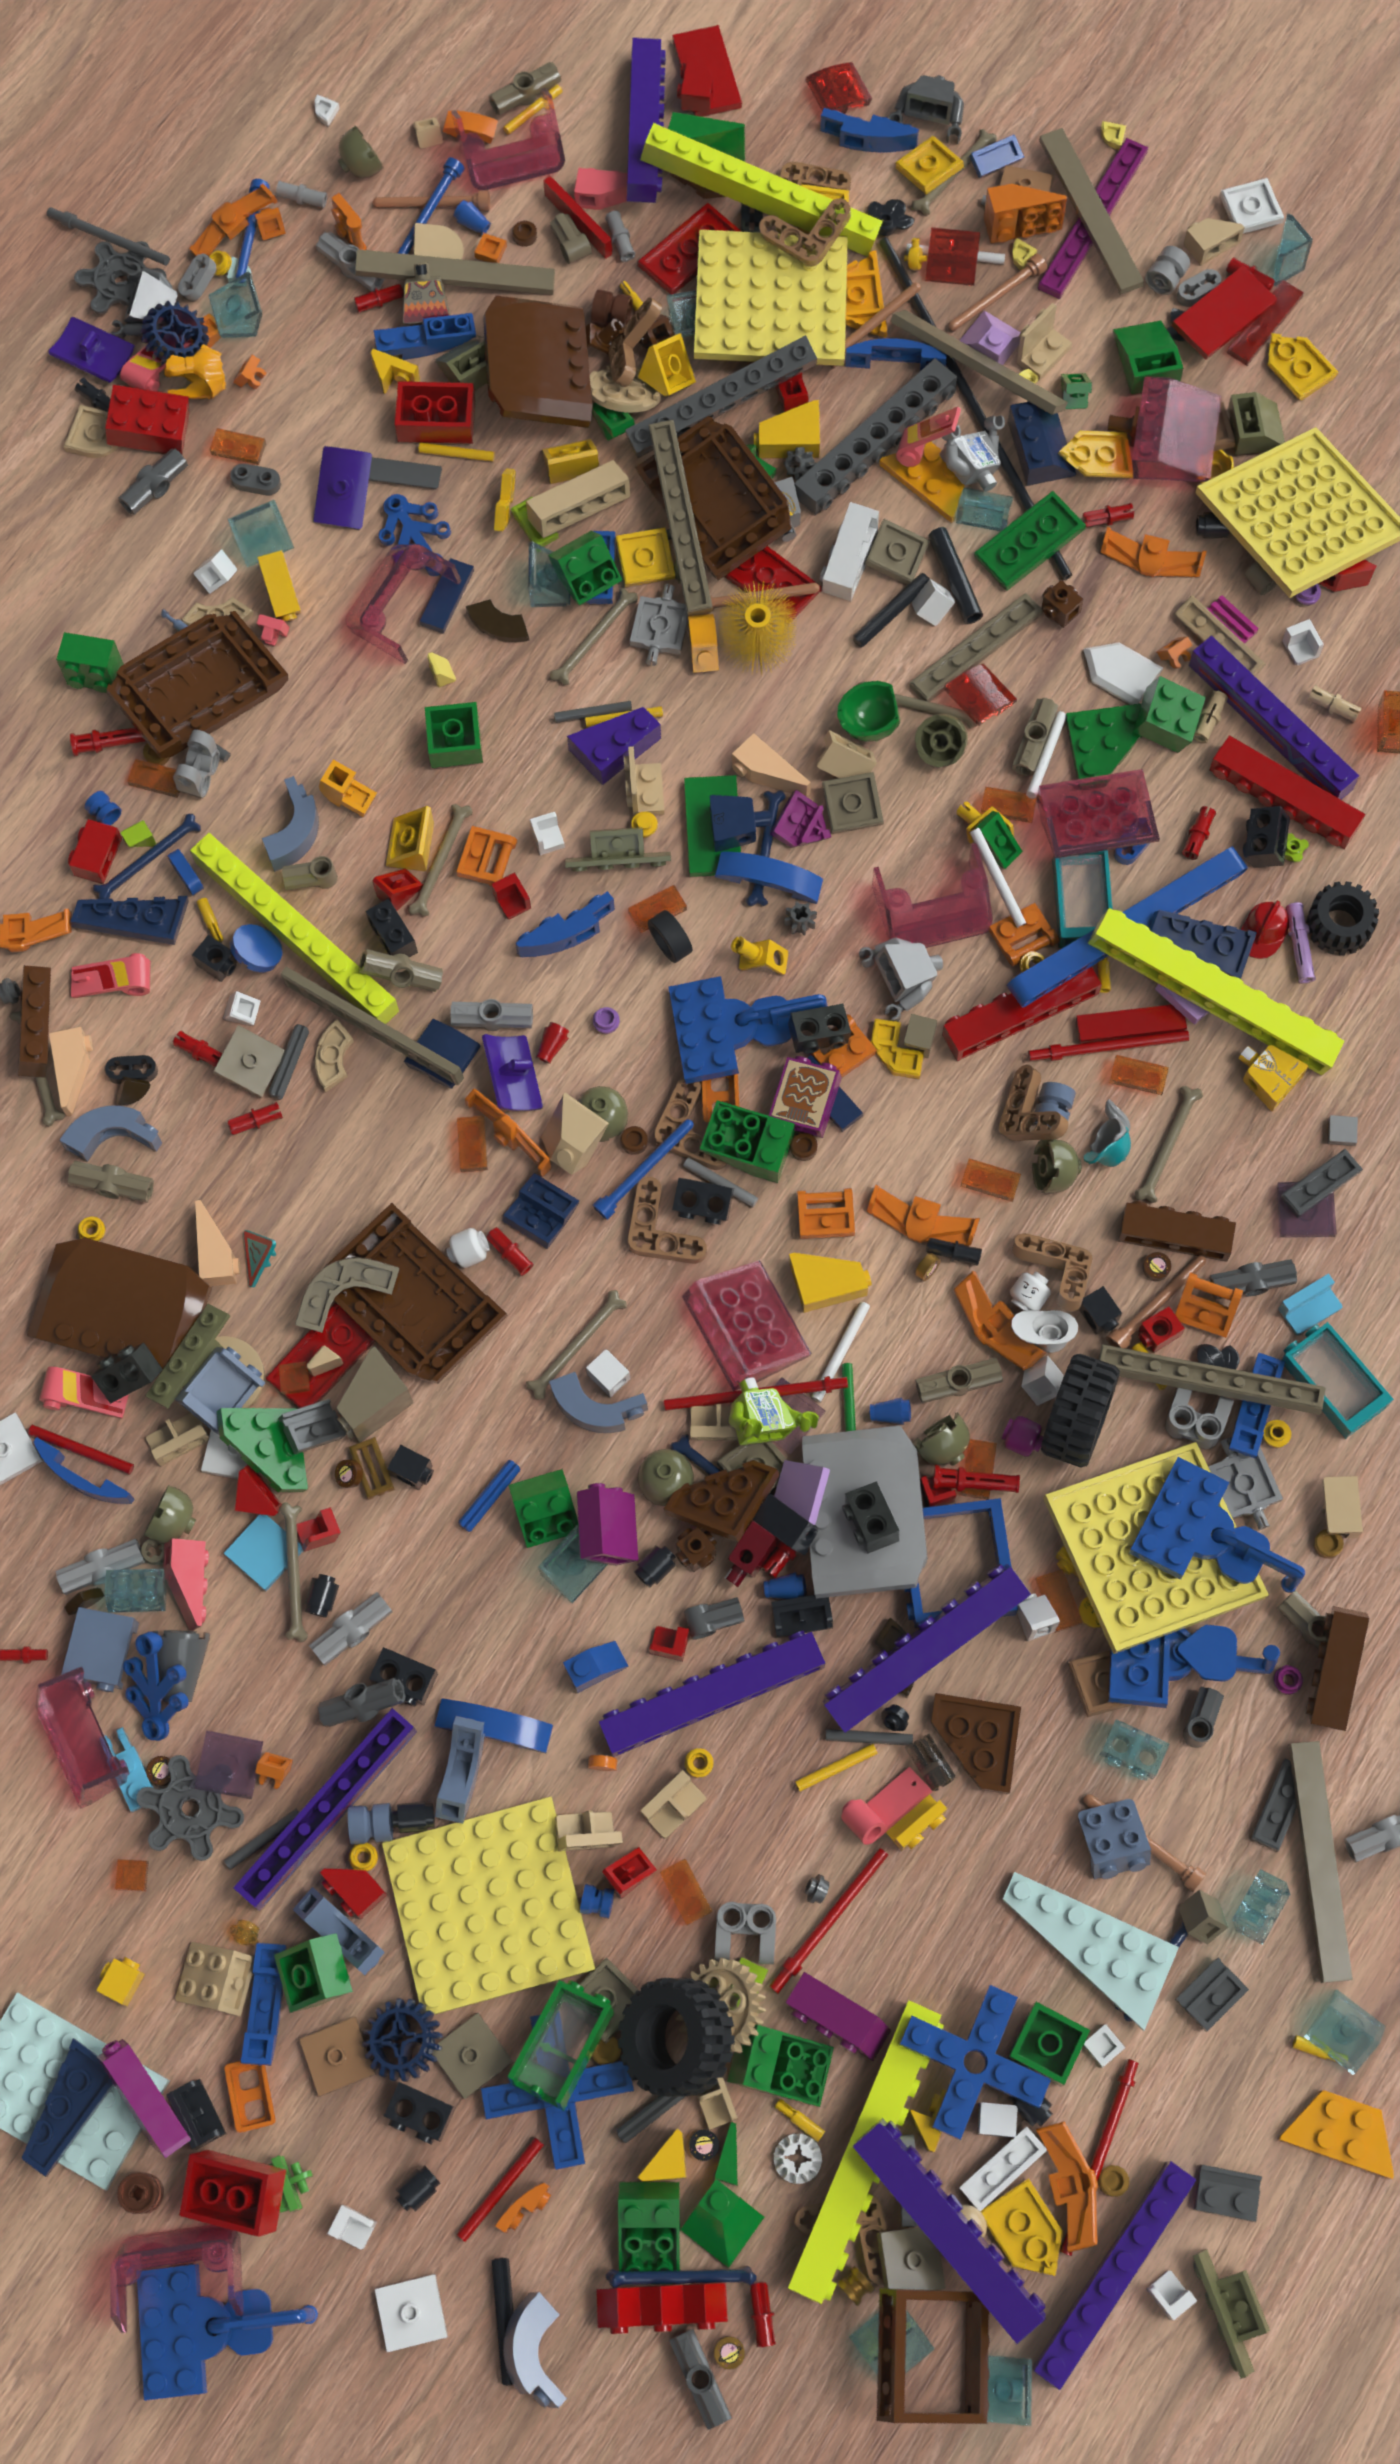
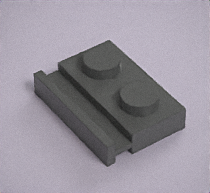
M330 1399L284 1413L278 1418L279 1422L283 1423L284 1433L294 1455L340 1440L346 1435L337 1420L338 1416L335 1410H332L330 1406Z
M1218 1957L1175 2000L1207 2032L1249 1989Z
M1200 2165L1194 2210L1256 2222L1262 2176Z

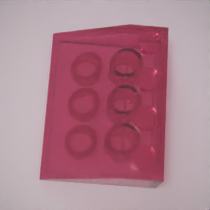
M1145 377L1132 457L1133 479L1198 482L1210 480L1222 399L1221 395L1172 378Z
M1143 769L1039 786L1036 799L1037 806L1054 858L1160 841Z
M760 1260L697 1280L682 1295L685 1304L733 1391L741 1389L739 1383L747 1378H755L757 1383L812 1354Z

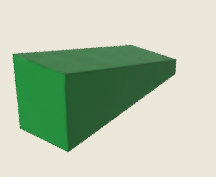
M731 2122L714 2178L738 2186L736 2123Z

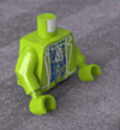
M747 1378L739 1383L742 1394L731 1404L728 1422L736 1429L740 1445L783 1440L797 1426H800L799 1428L803 1432L808 1431L810 1427L813 1429L817 1428L819 1416L811 1411L800 1413L793 1410L781 1399L776 1389L759 1390L755 1378Z

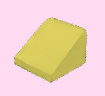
M432 652L428 653L429 667L437 686L442 687L455 682L456 678L449 661Z

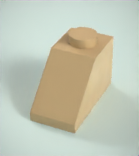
M1206 218L1199 223L1195 222L1189 226L1186 231L1184 246L1197 262L1203 265L1241 243L1245 227L1240 223Z

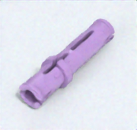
M1299 902L1291 903L1286 906L1290 925L1288 935L1292 937L1298 982L1310 983L1316 980L1308 940L1310 929L1305 922L1303 904Z

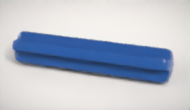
M508 1460L460 1518L458 1523L464 1530L468 1532L473 1530L520 1472V1467L514 1461Z

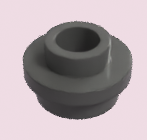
M9 978L3 979L2 983H0L1 1000L5 1004L18 1003V996H21L18 984Z
M818 1874L815 1878L811 1877L806 1885L805 1894L808 1895L807 1901L812 1904L814 1902L821 1904L827 1895L830 1882L824 1880L823 1875Z

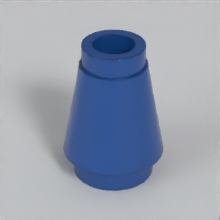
M463 200L454 212L453 216L457 219V223L481 235L487 233L491 226V223L472 202L468 203Z
M901 1397L870 1404L871 1421L904 1425V1422H911L910 1400H903Z
M797 1572L764 1581L765 1597L792 1599L806 1596L804 1574L797 1575Z

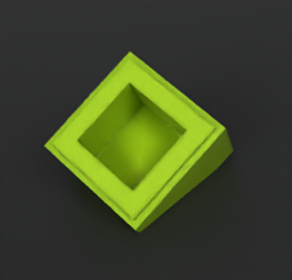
M144 820L121 831V835L128 848L153 847L156 845L155 839Z

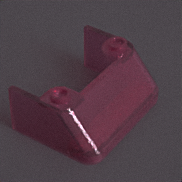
M541 88L546 114L538 115L532 119L529 127L531 138L486 150L481 137L475 133L465 134L462 118L456 110L451 111L464 164L470 182L477 190L497 188L555 173L563 168L565 164L564 150L552 95L546 88Z
M399 544L390 549L347 613L345 619L346 625L353 634L404 664L407 663L408 659L402 647L381 634L386 626V617L382 611L409 571H418L428 566L458 585L462 581L453 563L418 544Z
M977 843L971 844L968 861L971 870L965 872L961 878L963 892L912 904L910 896L905 890L901 888L886 890L879 867L873 868L872 888L888 940L900 938L912 943H921L925 948L982 935L989 931L993 921L989 885Z
M82 1667L38 1684L36 1697L37 1713L80 1809L95 1803L125 1784L128 1775H130L124 1759L118 1760L116 1756H113L91 1707V1699L95 1695L89 1681L85 1683L83 1681L84 1670Z
M205 2225L126 2238L120 2244L110 2268L111 2319L120 2333L127 2332V2286L134 2284L140 2278L142 2269L203 2260L206 2268L212 2272L227 2271L228 2300L236 2315H243L241 2238L239 2232L215 2225Z

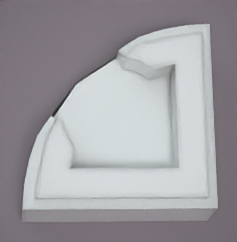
M317 95L315 98L317 118L328 127L339 110V103Z

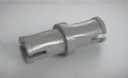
M279 181L277 184V197L297 201V204L300 205L306 203L323 209L326 206V192L309 189L303 184L297 186L283 181Z
M611 211L605 216L611 232L610 238L617 247L621 261H630L636 254L629 240V230L624 227L620 212Z

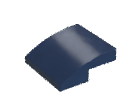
M435 1019L431 1020L417 1043L459 1066L462 1074L481 1047L472 1038ZM405 1058L404 1063L408 1067L428 1075L432 1081L450 1089H453L455 1086L454 1083L411 1058Z
M534 1173L521 1188L518 1198L505 1212L502 1221L548 1249L574 1213L580 1200Z

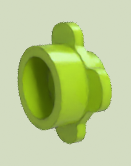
M1288 833L1285 859L1294 862L1302 861V854L1309 847L1308 841L1306 839L1300 840L1294 834Z

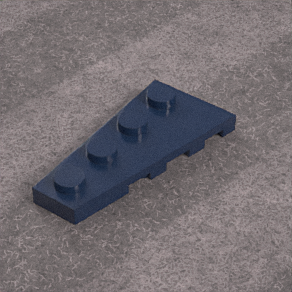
M178 896V899L154 897V900L127 898L125 901H113L112 898L83 899L77 901L70 922L73 928L175 945L189 900L188 896Z
M1162 910L1154 912L1149 925L1151 932L1160 937L1169 938L1174 945L1195 953L1197 958L1206 963H1212L1218 966L1220 971L1239 979L1242 977L1257 934L1255 931H1243L1233 926L1213 924L1211 921L1194 920L1189 916Z
M73 2038L70 2044V2050L57 2074L58 2078L48 2095L45 2108L35 2125L21 2158L45 2177H48L114 2086L99 2062L98 2055L75 2038Z

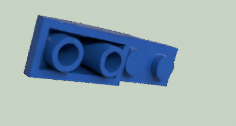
M824 108L821 113L820 131L840 137L839 146L864 152L892 153L912 150L918 145L919 129L908 124L895 122L877 115H873L870 122L862 118H855Z
M472 313L423 318V325L374 330L376 350L391 356L402 354L403 360L440 353L476 337Z
M607 891L602 895L594 896L588 902V905L581 910L577 909L571 912L565 921L559 913L553 917L545 918L538 928L532 932H525L518 938L515 943L517 954L520 957L549 955L569 949L590 939L600 932L599 920L615 910L614 898Z

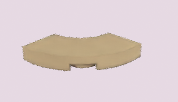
M232 597L227 602L217 606H204L196 602L181 621L189 626L208 614L225 616L230 615L231 611H236L243 621L246 622L254 614L252 609Z
M338 1019L324 1031L318 1042L315 1069L319 1082L325 1092L347 1078L343 1068V1058L346 1050L354 1042Z

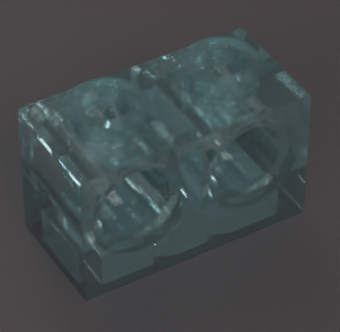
M164 1569L106 1570L104 1595L108 1612L166 1611L167 1584Z
M1116 1719L1111 1726L1099 1755L1105 1758V1763L1116 1768H1120L1122 1765L1132 1770L1131 1774L1147 1781L1148 1778L1153 1780L1156 1777L1170 1744ZM1113 1740H1123L1127 1745V1751L1124 1753L1115 1751L1112 1745ZM1147 1751L1151 1753L1154 1763L1152 1765L1143 1764L1139 1758L1140 1752Z
M1260 1869L1232 1919L1236 1932L1263 1945L1291 1895L1287 1882Z

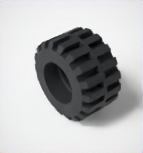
M1340 881L1334 882L1333 887L1327 885L1323 891H1319L1308 912L1306 923H1309V933H1313L1311 940L1313 943L1318 941V947L1321 950L1327 948L1329 949L1328 953L1333 955L1335 951H1338L1339 955H1345L1347 951L1353 954L1356 953L1358 948L1362 949L1369 942L1379 920L1377 919L1379 909L1375 908L1377 905L1375 898L1370 899L1371 893L1368 890L1362 891L1363 886L1359 884L1354 887L1351 886L1352 882L1346 881L1344 885H1341ZM1335 910L1345 911L1354 918L1356 925L1351 927L1340 926L1331 919L1329 912Z

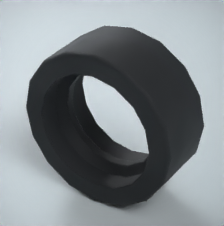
M663 910L648 920L647 924L651 935L671 962L677 963L692 953V944L686 932L669 911Z

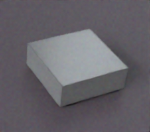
M1330 1115L1328 1144L1356 1146L1358 1117Z

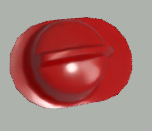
M1280 901L1262 902L1256 905L1250 911L1241 930L1257 932L1249 954L1250 957L1263 959L1274 955L1286 937L1290 925L1287 911L1281 906Z

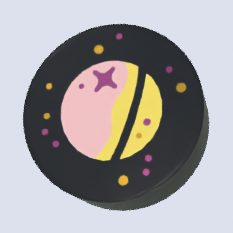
M699 2130L690 2138L689 2149L697 2160L708 2161L718 2153L719 2141L713 2132Z

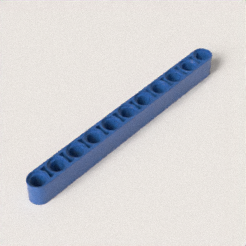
M1232 846L1122 913L1135 923L1144 924L1149 928L1155 911L1162 910L1179 914L1238 878L1248 870V866ZM1094 930L1019 974L1006 985L1022 1008L1109 956L1088 944Z

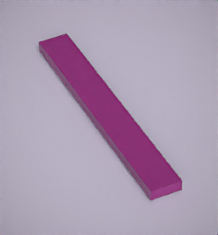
M1126 138L1096 188V192L1109 216L1148 153L1149 147L1129 138ZM1080 217L1038 286V290L1058 299H1061L1093 245Z

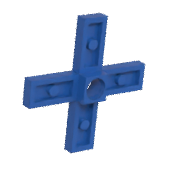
M989 1985L967 2041L911 2016L899 2045L954 2070L932 2128L961 2140L983 2083L1031 2106L1040 2108L1051 2079L995 2054L1018 1997ZM975 2051L983 2056L985 2066L982 2072L973 2074L965 2068L964 2057L968 2052Z
M558 2011L542 2043H549L552 2048L567 2055L560 2011ZM540 2015L530 2016L532 2030ZM539 2047L536 2053L538 2064L567 2079L571 2072L569 2062L551 2052L545 2053ZM621 2061L585 2068L564 2111L511 2085V2083L482 2088L486 2120L545 2109L555 2170L585 2164L575 2102L634 2091L632 2079L627 2073L629 2067L624 2066Z

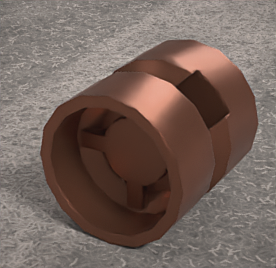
M598 289L592 304L591 321L606 325L613 319H617V321L620 320L625 326L631 318L633 297L624 294L613 296L610 291Z
M132 2173L126 2176L120 2183L117 2191L118 2201L127 2212L133 2214L151 2213L162 2203L164 2187L161 2180L155 2175Z

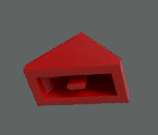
M406 868L376 876L372 880L376 897L382 902L389 898L396 911L423 887V884Z
M246 1465L239 1471L235 1511L269 1516L278 1514L280 1512L279 1508L282 1505L259 1474L249 1465Z
M640 1847L606 1867L602 1873L619 1897L623 1899L655 1873L657 1869Z

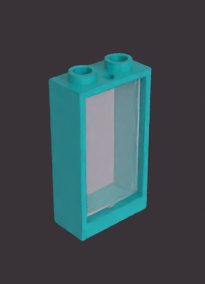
M1089 846L1085 849L1062 847L1054 851L1052 865L1059 948L1066 947L1094 930L1103 914L1109 908L1113 910L1108 848H1100L1099 846Z
M1329 1322L1321 1327L1316 1324L1305 1333L1306 1339L1300 1343L1295 1340L1283 1350L1285 1355L1282 1361H1285L1284 1367L1297 1382L1326 1387L1322 1412L1343 1437L1347 1439L1385 1410L1394 1399Z

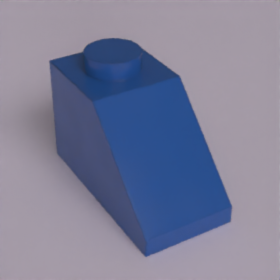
M616 1641L590 1648L563 1662L577 1693L629 1667Z

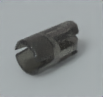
M930 1733L905 1746L907 1753L932 1791L939 1790L938 1787H944L955 1779V1773Z

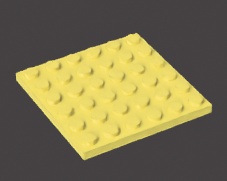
M699 230L694 359L756 362L806 335L817 356V365L844 366L848 237L838 236L823 260L818 265L808 266L767 242L759 232ZM790 235L785 239L787 246H793L798 242V238L794 235ZM803 243L802 248L807 251L808 257H810V255L812 254L815 256L817 255L815 249L813 251H809L805 248Z
M1316 427L1198 485L1195 492L1289 598L1400 541V517Z
M1196 1442L1051 1492L1043 1498L1113 1654L1263 1600L1269 1595L1259 1573L1253 1582L1242 1584L1223 1575L1216 1559L1203 1560L1192 1557L1180 1580L1129 1554L1176 1459L1180 1457L1210 1472ZM1222 1497L1218 1506H1220L1229 1514L1233 1521L1234 1528H1237Z
M552 1797L464 1820L463 1824L457 1822L382 1843L419 2003L426 2005L425 2012L431 2010L437 2015L595 1970L566 1851H558L555 1826L557 1814Z

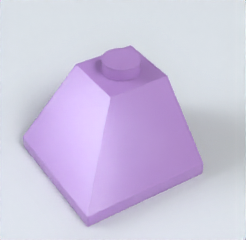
M983 311L960 341L1003 365L1020 344V332Z

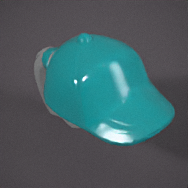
M1108 1099L1105 1103V1113L1109 1119L1100 1127L1095 1142L1090 1145L1091 1151L1084 1155V1161L1088 1164L1098 1161L1104 1166L1115 1167L1126 1160L1131 1150L1130 1122L1124 1112Z

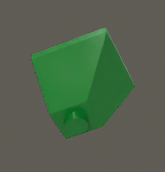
M715 2179L680 2230L729 2268L765 2217Z

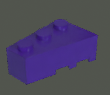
M644 707L568 735V749L604 785L624 769V756H629L628 747L634 746V759H636L661 739V724Z

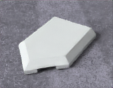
M1119 642L1083 649L1091 683L1129 705L1140 703L1144 697L1146 687L1155 681L1163 670V667Z

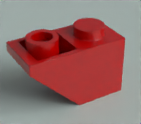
M688 54L686 64L682 63L681 66L683 84H678L677 99H681V110L710 113L714 93L713 76L693 54Z
M1364 559L1318 584L1334 592L1367 586L1372 579L1377 565Z
M324 1868L320 1872L325 1878L321 1882L322 1885L332 1896L336 1892L344 1900L340 1905L351 1918L356 1914L362 1919L388 1895L366 1870Z

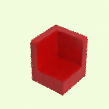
M515 872L491 884L493 895L507 919H512L531 909L530 898Z
M926 1476L920 1478L921 1493L926 1507L948 1505L955 1502L957 1496L955 1490L940 1487L938 1490H933V1478L927 1479Z
M331 1507L320 1510L316 1518L297 1524V1536L304 1552L334 1543L341 1533Z
M657 1626L652 1644L649 1647V1653L683 1662L690 1635L689 1629L678 1627L677 1630Z

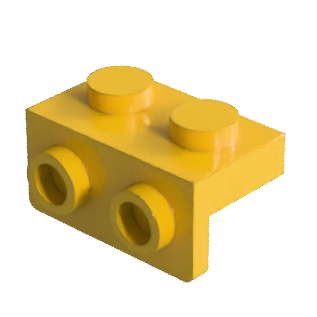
M929 1794L892 1826L886 1834L901 1851L906 1847L912 1850L924 1839L921 1835L929 1827L935 1830L946 1820L943 1815L946 1813L947 1808L940 1800L936 1802Z

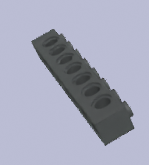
M805 335L626 429V436L637 458H640L653 451L649 424L674 420L676 434L679 437L707 416L714 419L817 365V356Z
M937 359L932 360L794 483L798 501L815 516L822 509H828L839 494H844L848 491L851 483L857 478H862L867 473L869 467L875 462L879 463L880 459L885 457L889 449L899 445L905 428L921 422L926 416L933 415L944 400L948 401L953 397L956 392L957 376Z

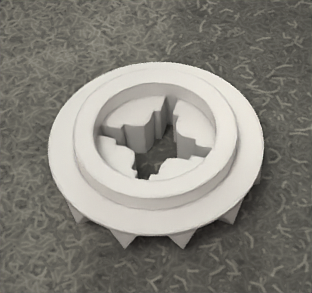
M788 2135L779 2142L775 2149V2168L778 2174L790 2183H806L812 2180L821 2168V2150L817 2143L807 2135ZM798 2145H800L802 2156L810 2158L811 2161L801 2163L798 2173H796L794 2162L784 2159V2157L794 2155Z

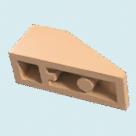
M754 733L732 753V768L740 777L745 776L750 782L792 793L798 790L806 797L810 795L811 782Z
M81 1027L49 1033L60 1104L67 1117L73 1114L90 1064L89 1051H93L90 1035H85Z
M201 1200L195 1201L199 1277L210 1286L237 1284L236 1275L241 1274L240 1260L235 1258Z

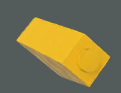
M813 400L759 422V433H754V445H756V448H759V458H787V452L795 451L798 447H804L805 452H813V458H819V400Z
M280 550L257 557L276 619H282L285 622L297 619L296 614H300L301 610L283 551Z
M801 1253L789 1254V1265L804 1313L868 1295V1286H872L868 1270L863 1271L861 1262Z

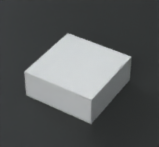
M1106 2024L1089 2037L1083 2045L1101 2068L1125 2049L1124 2045Z

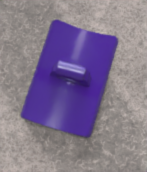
M71 317L63 334L48 350V354L100 379L112 382L120 374L124 364L130 359L135 345L76 317Z
M323 447L314 522L355 529L362 528L372 460L371 453L338 447Z
M482 1035L498 1107L508 1111L542 1109V1099L527 1037L525 1035L512 1037Z

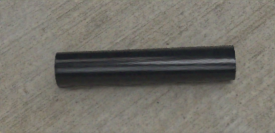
M936 528L928 535L932 548L964 623H975L983 617V612L947 528Z

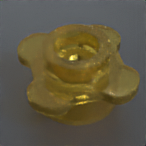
M238 1920L236 1925H231L230 1929L233 1930L231 1935L236 1942L249 1946L250 1943L256 1945L259 1942L257 1938L260 1929L254 1923Z

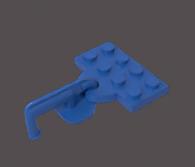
M721 976L669 986L685 1083L689 1084L739 1074L735 1050L746 1046L752 1039L766 1047L788 1042L792 1038L788 1026L791 1013L828 1006L826 997L818 994L786 1000L782 996L776 995L757 999L750 1007L746 1002L738 999H725Z
M1178 1457L1129 1554L1180 1580L1192 1557L1203 1560L1216 1559L1223 1575L1242 1584L1253 1582L1264 1564L1286 1575L1281 1580V1587L1287 1593L1294 1592L1305 1576V1569L1270 1551L1269 1540L1263 1534L1247 1526L1234 1528L1229 1514L1218 1506L1230 1482Z
M1204 1625L1193 1634L1186 1629H1181L1113 1654L1112 1650H1110L1108 1702L1166 1708L1168 1705L1169 1681L1180 1680L1188 1676L1192 1670L1204 1680L1220 1682L1233 1678L1236 1671L1270 1674L1277 1664L1280 1650L1275 1645L1266 1646L1263 1650L1264 1659L1237 1656V1637L1235 1633L1228 1627Z
M199 2264L137 2271L144 2401L207 2393L205 2360L216 2357L227 2345L242 2356L263 2353L270 2348L273 2342V2327L301 2323L312 2324L318 2317L317 2309L312 2305H307L302 2309L272 2312L271 2300L268 2294L260 2289L237 2291L224 2306L222 2302L214 2297L201 2296Z

